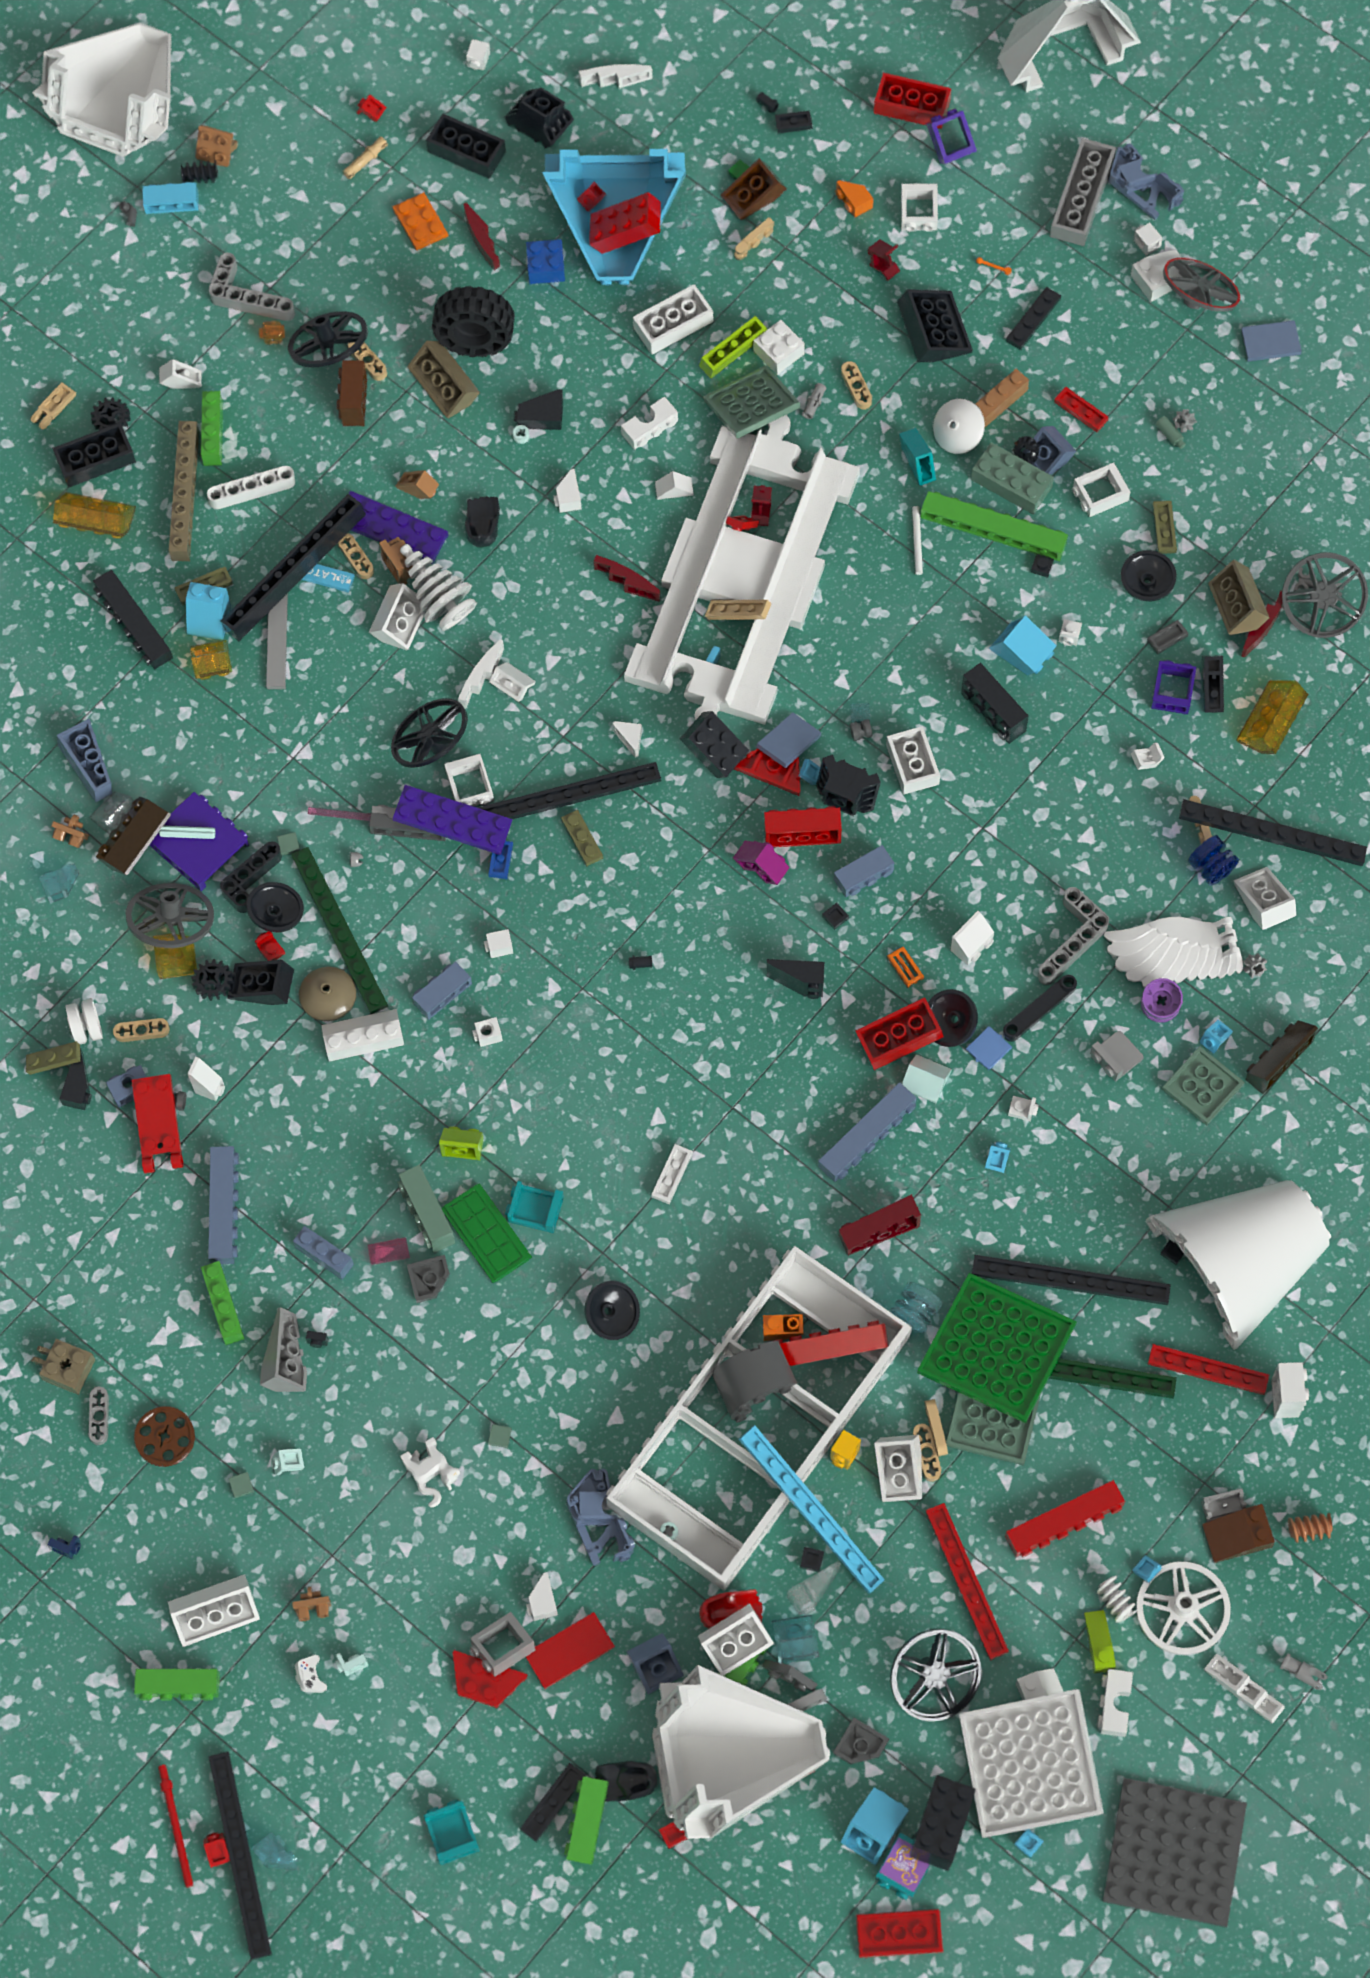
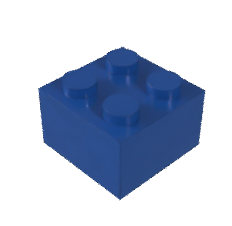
M562 239L526 242L529 283L565 282Z

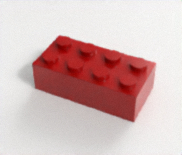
M883 73L874 101V114L926 125V123L931 122L932 117L938 115L943 117L947 114L952 88ZM943 124L937 126V128L942 129Z
M647 192L591 213L589 244L601 254L660 233L661 202Z
M828 806L824 809L810 807L806 810L792 808L787 811L769 810L764 812L765 842L770 843L773 847L840 844L842 834L840 808Z
M925 997L856 1030L857 1037L874 1070L944 1037Z

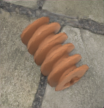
M1328 1512L1326 1517L1321 1513L1318 1518L1316 1515H1312L1311 1519L1308 1516H1304L1303 1520L1300 1517H1296L1295 1521L1292 1518H1288L1290 1536L1294 1538L1296 1543L1299 1542V1537H1302L1304 1542H1306L1307 1536H1310L1312 1541H1314L1316 1534L1322 1540L1324 1533L1330 1539L1332 1532L1330 1513Z

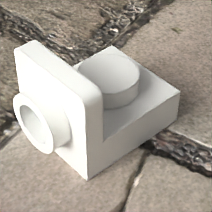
M1064 619L1059 642L1067 646H1077L1082 623Z
M1013 1096L1008 1116L1031 1122L1032 1115L1036 1116L1039 1105L1035 1104L1036 1098L1032 1097V1100Z

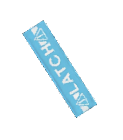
M316 564L301 580L349 593L355 576L352 573Z

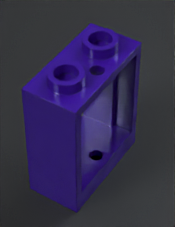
M956 108L946 112L947 115L932 117L931 122L926 123L940 164L950 163L977 151L963 110H957ZM958 118L967 145L946 153L937 126Z
M1169 660L1159 661L1151 709L1188 715L1196 667L1188 663L1177 664ZM1162 674L1189 678L1186 699L1158 695Z

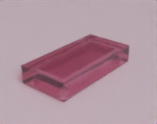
M406 1237L368 1245L371 1265L410 1258Z

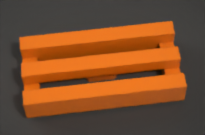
M904 946L887 955V959L907 988L911 987L913 983L916 984L917 981L924 979V975ZM900 953H902L905 959L908 961V963L916 973V977H914L908 966L905 964V962L899 955ZM894 956L896 957V959L898 960V962L901 964V966L903 967V969L905 970V972L907 973V975L909 976V978H910L911 980H908V978L906 977V975L904 974V972L902 971V969L900 968V966L898 965V963H897V962L895 961V959L893 958Z

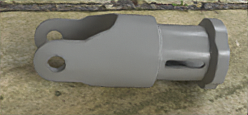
M1287 1653L1279 1668L1294 1674L1295 1678L1317 1690H1321L1323 1686L1315 1681L1311 1675L1322 1680L1327 1679V1675L1304 1661L1300 1662L1294 1659L1289 1653Z

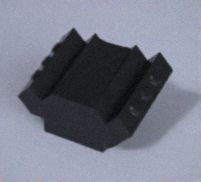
M542 87L526 91L504 117L508 126L515 125L518 132L528 135L535 143L541 141L544 148L551 147L574 121L571 112L564 108L565 102Z
M830 755L822 759L816 787L819 794L823 796L822 801L825 805L840 808L841 812L854 817L857 811L867 813L874 810L881 782L877 773L868 775L866 768L861 769L846 763L845 759L836 762L834 756Z

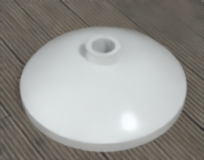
M954 399L945 403L937 412L933 423L934 436L939 446L945 451L954 454H963L974 449L982 439L985 428L984 417L979 407L965 399Z

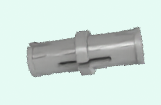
M821 383L815 384L811 396L807 398L808 403L802 412V416L806 419H813L817 407L821 405V398L826 391L825 385Z

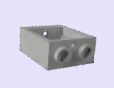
M511 1612L470 1638L471 1652L476 1658L480 1657L484 1669L487 1672L490 1671L494 1677L535 1651L533 1639ZM508 1628L520 1645L494 1661L482 1644Z

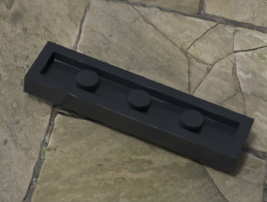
M1046 286L1006 337V342L1021 350L1061 300V295Z
M569 1762L521 1826L520 1831L537 1843L576 1791L578 1781H582L583 1776L586 1777V1774Z

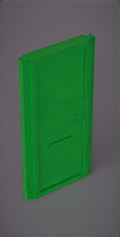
M480 1183L441 1208L450 1224L492 1283L497 1282L532 1258Z

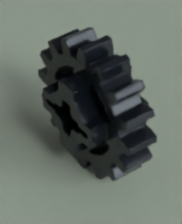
M112 397L111 401H108L107 398H104L103 403L98 401V407L93 406L94 411L90 414L95 430H101L120 422L122 427H128L127 421L131 420L130 411L126 403L122 404L121 399L115 401L114 397Z
M215 959L212 960V963L205 960L204 966L198 964L200 969L193 970L196 976H191L194 982L192 986L196 989L197 995L201 994L202 999L208 996L209 1000L212 1001L213 997L216 996L217 1000H220L221 994L226 996L225 991H231L229 984L234 983L231 978L233 974L229 971L228 965L224 966L223 961L217 964Z

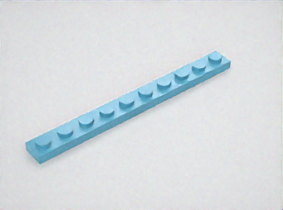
M755 1425L752 1426L739 1438V1441L867 1593L874 1591L885 1579Z

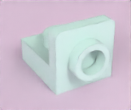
M301 1449L278 1450L271 1459V1467L274 1469L275 1475H280L284 1471L302 1470L304 1463Z
M340 1653L336 1654L339 1660L335 1661L340 1673L344 1671L346 1676L369 1666L364 1654L360 1656L359 1654L353 1655L346 1663Z

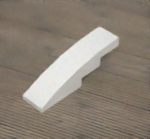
M609 65L579 71L581 87L598 82L600 88L615 83L618 84L619 88L652 79V67L648 65Z
M499 640L485 653L466 680L458 698V702L465 709L472 693L479 695L485 679H491L504 650L503 640Z
M1218 1654L1205 1667L1204 1670L1270 1723L1273 1724L1285 1709L1282 1703L1267 1694V1691L1253 1682L1247 1674Z

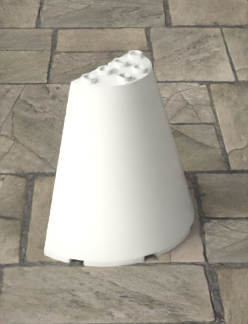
M1292 1180L1158 1213L1148 1217L1145 1221L1155 1237L1164 1233L1170 1240L1176 1241L1182 1252L1193 1264L1214 1296V1302L1219 1314L1226 1320L1222 1323L1223 1335L1233 1350L1237 1349L1329 1246L1331 1235L1323 1223L1321 1210L1310 1201L1309 1193L1306 1190L1302 1191Z

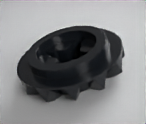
M1023 436L1014 442L1015 445L1012 451L1015 456L1030 464L1037 460L1039 446L1035 439ZM1025 448L1031 452L1023 453L1021 450Z

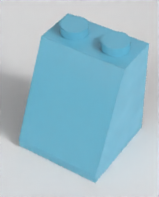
M190 582L186 596L188 635L223 641L226 630L221 620L232 610L226 588Z
M1025 615L1010 622L989 649L1028 676L1032 673L1037 674L1043 668L1042 663L1053 656V650L1057 645Z
M874 1787L851 1820L841 1843L876 1865L903 1823L909 1809L902 1803L887 1796L885 1792Z

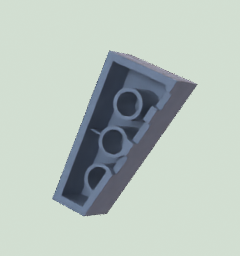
M90 718L58 734V747L94 801L98 802L111 795V781L103 762Z

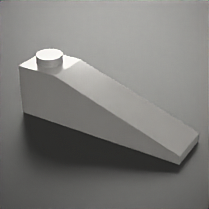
M281 1307L277 1310L262 1363L260 1385L275 1392L306 1391L307 1370L303 1366L301 1358L304 1355L303 1349L299 1348L298 1343L300 1333L296 1314Z

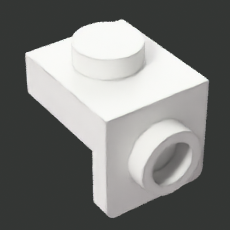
M1153 743L1150 748L1137 749L1131 753L1137 770L1155 768L1164 759L1163 752L1158 743Z

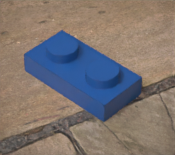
M505 841L501 855L492 853L489 877L508 879L513 842Z

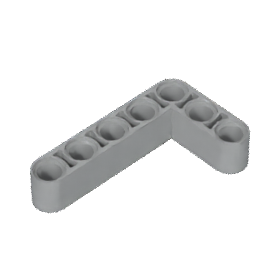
M223 253L220 256L209 287L210 298L214 305L283 321H290L294 318L295 310L291 299L232 286L237 272L235 256L232 253Z
M1076 887L1066 889L1063 905L1084 925L1041 964L1038 980L1043 985L1052 984L1107 931L1109 924L1107 914ZM1074 896L1076 900L1071 901L1068 899V897ZM1082 909H1088L1090 913H1084ZM1101 921L1104 925L1098 926L1095 922ZM1089 934L1091 938H1084L1082 935ZM1075 946L1078 948V950L1072 951L1069 949V947ZM1063 959L1065 962L1060 964L1056 960ZM1048 971V972H1050L1052 975H1051V976H1045V975H1043V972Z

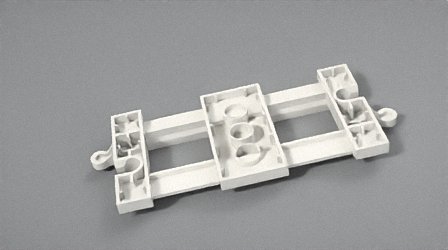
M787 415L769 423L767 436L761 434V430H759L757 435L748 433L737 439L727 427H721L710 455V463L718 466L697 520L685 519L665 569L661 583L662 587L668 588L669 591L647 646L636 643L624 674L625 682L668 694L673 686V677L677 673H690L693 677L687 684L684 697L689 702L702 705L695 711V720L702 712L713 711L717 716V712L722 711L763 725L766 724L777 695V686L767 684L788 627L802 629L825 568V560L815 556L835 503L837 501L849 504L860 475V467L826 457L822 448L815 453L810 471L806 473L795 471L793 467L799 460L801 449L796 444L783 441V437L790 431V419ZM746 474L804 491L784 544L726 527L727 516L731 515ZM698 598L707 601L768 599L772 603L766 619L754 620L736 670L677 653Z

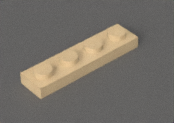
M768 599L711 600L705 617L709 620L766 619L772 603Z

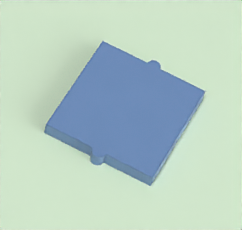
M988 1026L966 1050L975 1058L976 1062H980L987 1070H990L1012 1049V1046L1002 1038V1035H999Z

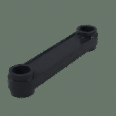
M1072 975L1063 976L1008 1022L1003 1029L1005 1040L1009 1042L1016 1041L1070 996L1077 987L1075 977ZM1070 982L1073 986L1066 987L1064 983ZM1012 1029L1016 1031V1034L1011 1035L1007 1031Z

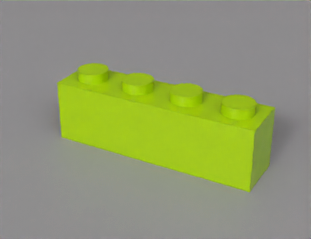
M754 316L701 358L699 367L710 379L754 346V340L764 333L767 328Z

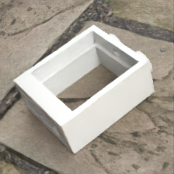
M902 184L901 229L907 231L937 230V184ZM906 200H933V217H907Z
M1114 463L1074 479L1072 487L1075 497H1079L1082 510L1087 512L1089 517L1127 502L1130 497V490ZM1107 476L1116 494L1093 503L1084 486Z
M481 754L444 764L455 801L470 806L487 805L494 801ZM479 769L486 792L460 800L453 776Z

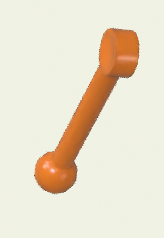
M981 257L976 259L977 264L982 263L1004 271L1006 275L1011 274L1010 267L1004 268L984 261Z

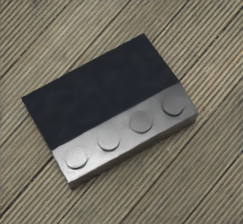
M907 289L899 298L897 304L918 362L933 363L973 352L952 291Z

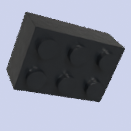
M713 711L702 712L680 737V740L716 778H726L750 751Z

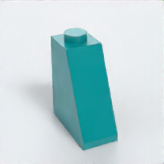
M913 428L900 433L901 448L919 486L935 481L936 474L932 451L918 430Z

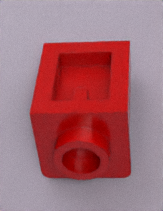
M369 94L366 99L363 97L357 104L359 109L356 113L360 114L363 112L373 121L377 122L387 107Z
M594 181L577 198V201L589 212L605 197L606 193Z
M263 932L255 940L257 949L267 961L277 960L285 954L284 949L273 937L272 932Z
M218 1832L208 1834L203 1839V1845L210 1868L230 1862L224 1834H218Z

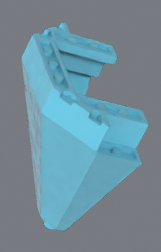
M649 149L650 155L580 156L578 150H560V154H545V172L542 173L596 280L601 281V285H612V282H619V285H629V281L634 280L656 234L601 254L589 244L590 214L649 192L661 202V226L686 176L685 153H668V149ZM595 181L606 195L588 212L577 201V198Z

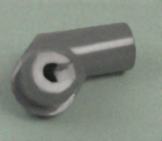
M123 201L120 203L119 208L127 216L126 224L134 227L137 210L130 203Z

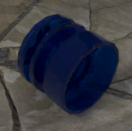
M1218 835L1204 841L1188 858L1189 864L1197 872L1203 870L1201 877L1206 879L1210 886L1226 878L1240 860L1236 855H1233L1230 849L1224 851L1226 844Z

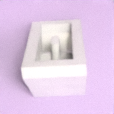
M672 471L655 482L657 500L694 496L691 477Z
M617 721L612 723L613 732L635 758L638 757L642 724Z

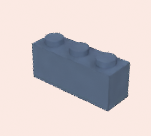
M881 845L835 871L834 881L845 897L849 895L854 896L863 887H870L879 878L891 875L894 870V861L884 846Z
M454 962L452 965L449 964L439 976L432 977L428 985L423 989L419 988L412 997L413 1003L429 1020L472 985L471 977L457 962Z
M306 1226L301 1229L293 1240L297 1250L341 1280H343L354 1265L350 1256Z

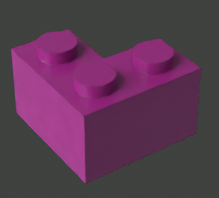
M744 841L733 857L743 870L755 871L767 884L778 885L790 868L785 863V859L774 851V847L768 842Z

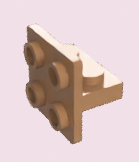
M200 125L195 158L206 162L209 160L210 163H214V160H216L217 165L228 167L230 165L231 153L237 148L238 141L233 140V134L230 132Z

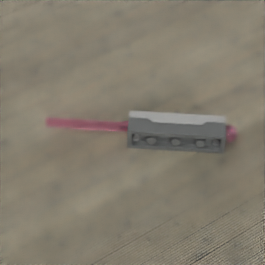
M386 805L372 806V813L308 807V815L370 821L369 828L371 834L446 841V837L393 821L396 808H390Z

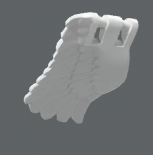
M1167 917L1130 929L1107 931L1104 933V937L1112 943L1107 947L1108 953L1112 957H1118L1115 961V968L1120 972H1126L1128 981H1141L1143 988L1158 978L1174 980L1177 984L1185 978L1189 982L1193 981L1197 976L1199 980L1205 979L1207 976L1210 979L1217 976L1221 979L1226 974L1231 976L1235 971L1240 974L1243 969L1242 956L1236 944V932L1232 928V917H1225L1214 923L1184 917ZM1225 927V932L1218 935L1217 929ZM1229 945L1230 949L1222 952L1221 947Z

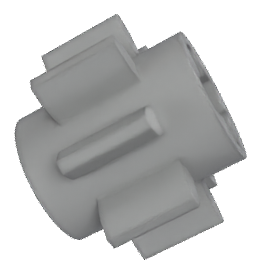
M1189 409L1177 411V416L1173 419L1176 425L1175 428H1181V432L1193 430V425L1197 423L1194 417L1195 413H1189Z
M1259 953L1256 955L1249 954L1246 960H1243L1246 966L1243 970L1251 978L1254 976L1261 977L1264 971L1267 970L1264 965L1267 961Z

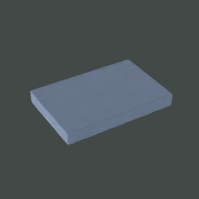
M1295 320L1241 327L1248 362L1301 355L1302 351Z
M792 712L757 743V748L786 768L821 737V732Z

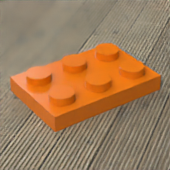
M424 192L393 206L395 215L416 251L448 237V232Z

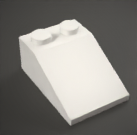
M1176 249L1147 256L1132 265L1131 277L1150 302L1172 291L1163 277V268L1169 260L1182 258ZM1172 266L1168 271L1170 278L1182 276L1178 273L1179 270L1175 266Z
M1268 867L1234 880V885L1251 916L1262 930L1296 916L1295 898Z
M919 1435L879 1438L874 1444L882 1502L922 1499V1456Z

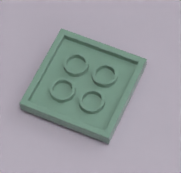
M1199 1046L1167 1081L1162 1090L1207 1126L1244 1086L1245 1082Z

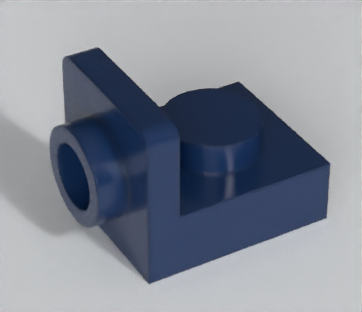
M75 1535L69 1545L67 1541L61 1538H57V1540L50 1538L47 1544L51 1551L70 1559L73 1558L74 1554L77 1555L81 1548L80 1539Z

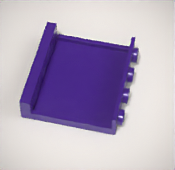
M193 792L171 813V816L163 826L212 827L216 831L215 838L161 837L158 832L149 846L198 890L202 891L206 888L205 882L243 845L248 847L249 843L247 840L248 836L243 830L240 829L238 831L234 827L235 824L229 818L225 819L221 816L222 813L217 807H211L203 795Z

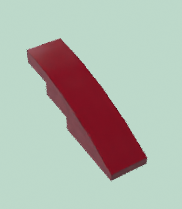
M465 202L463 204L464 214L469 231L479 251L495 271L500 267L499 257L494 252V241L489 237L488 225Z
M599 555L595 556L594 569L609 573V581L623 584L624 592L660 602V590L646 578L613 560Z
M1281 590L1275 606L1267 604L1266 610L1269 619L1257 630L1249 631L1241 657L1245 658L1259 645L1277 620L1283 607Z

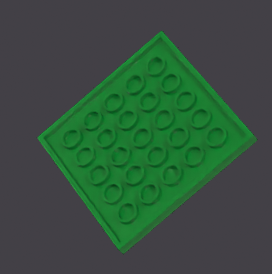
M968 1273L917 1373L1026 1423L1077 1321Z

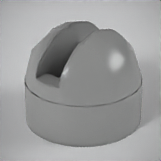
M351 852L350 867H359L363 864L362 861H359V859L364 858L362 854Z

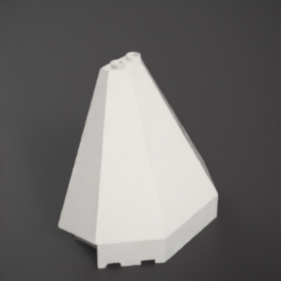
M1052 0L1016 20L998 56L997 69L1003 68L1011 86L1022 83L1025 92L1041 88L1043 85L1032 60L1050 36L1087 24L1107 65L1122 61L1125 48L1139 44L1141 41L1128 15L1110 0Z
M138 23L44 51L42 84L33 94L35 97H39L43 103L42 107L50 118L53 117L58 124L57 128L61 134L125 157L134 150H138L149 142L155 141L168 129L171 84V34Z
M699 1665L683 1680V1683H660L661 1701H657L655 1717L658 1718V1726L653 1728L652 1735L666 1815L669 1818H674V1824L680 1831H685L687 1839L713 1838L829 1760L830 1751L825 1740L826 1730L823 1728L822 1720Z

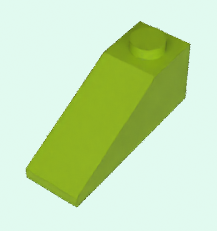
M1105 1611L1085 1612L1084 1617L1093 1672L1102 1673L1107 1672L1108 1669L1115 1670L1116 1663Z

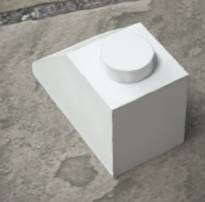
M172 359L159 368V383L172 389L202 387L201 370Z
M571 469L556 488L557 495L553 496L555 507L559 506L560 513L581 509L575 469Z
M548 1572L543 1573L529 1596L530 1603L526 1604L528 1615H533L534 1621L558 1615Z

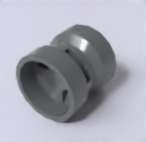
M869 719L862 720L861 723H850L853 741L860 740L861 737H872Z
M174 1092L177 1110L184 1111L187 1098L186 1092Z

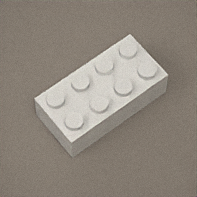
M694 284L634 316L633 328L652 355L712 323L713 310Z

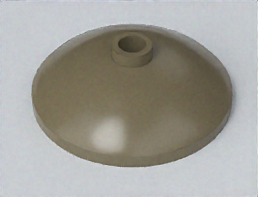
M321 967L310 972L302 981L299 989V1000L302 1008L310 1017L319 1021H334L344 1017L353 1008L357 995L356 986L351 976L336 967ZM325 987L330 988L328 991H323Z

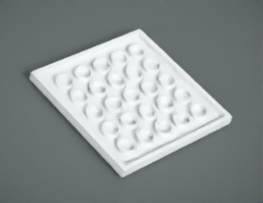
M1079 1689L959 1714L972 1785L976 1789L974 1796L982 1838L1104 1814Z

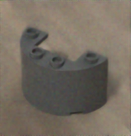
M778 1341L762 1343L758 1345L759 1348L751 1350L748 1348L741 1351L714 1369L712 1377L731 1419L735 1420L736 1423L747 1418L746 1415L753 1412L750 1407L753 1404L765 1401V1397L771 1393L786 1394L792 1390V1386L797 1384Z

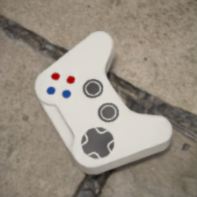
M318 1655L299 1660L295 1664L296 1681L303 1692L323 1693L327 1690V1685L321 1682L317 1676L316 1665L320 1661Z

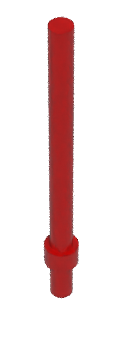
M166 1765L158 1766L161 1778V1792H164L185 1888H189L194 1885L172 1793L174 1788L172 1780H169Z

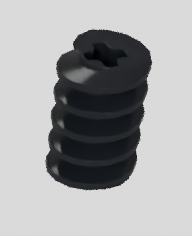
M207 160L206 166H204L202 161H200L199 166L196 165L195 161H193L192 167L189 166L188 162H186L185 167L181 164L182 182L185 183L189 180L191 183H194L196 179L197 183L201 184L202 179L205 183H208L210 178L211 182L215 183L216 178L218 179L217 161L214 160L213 165H211L209 160Z

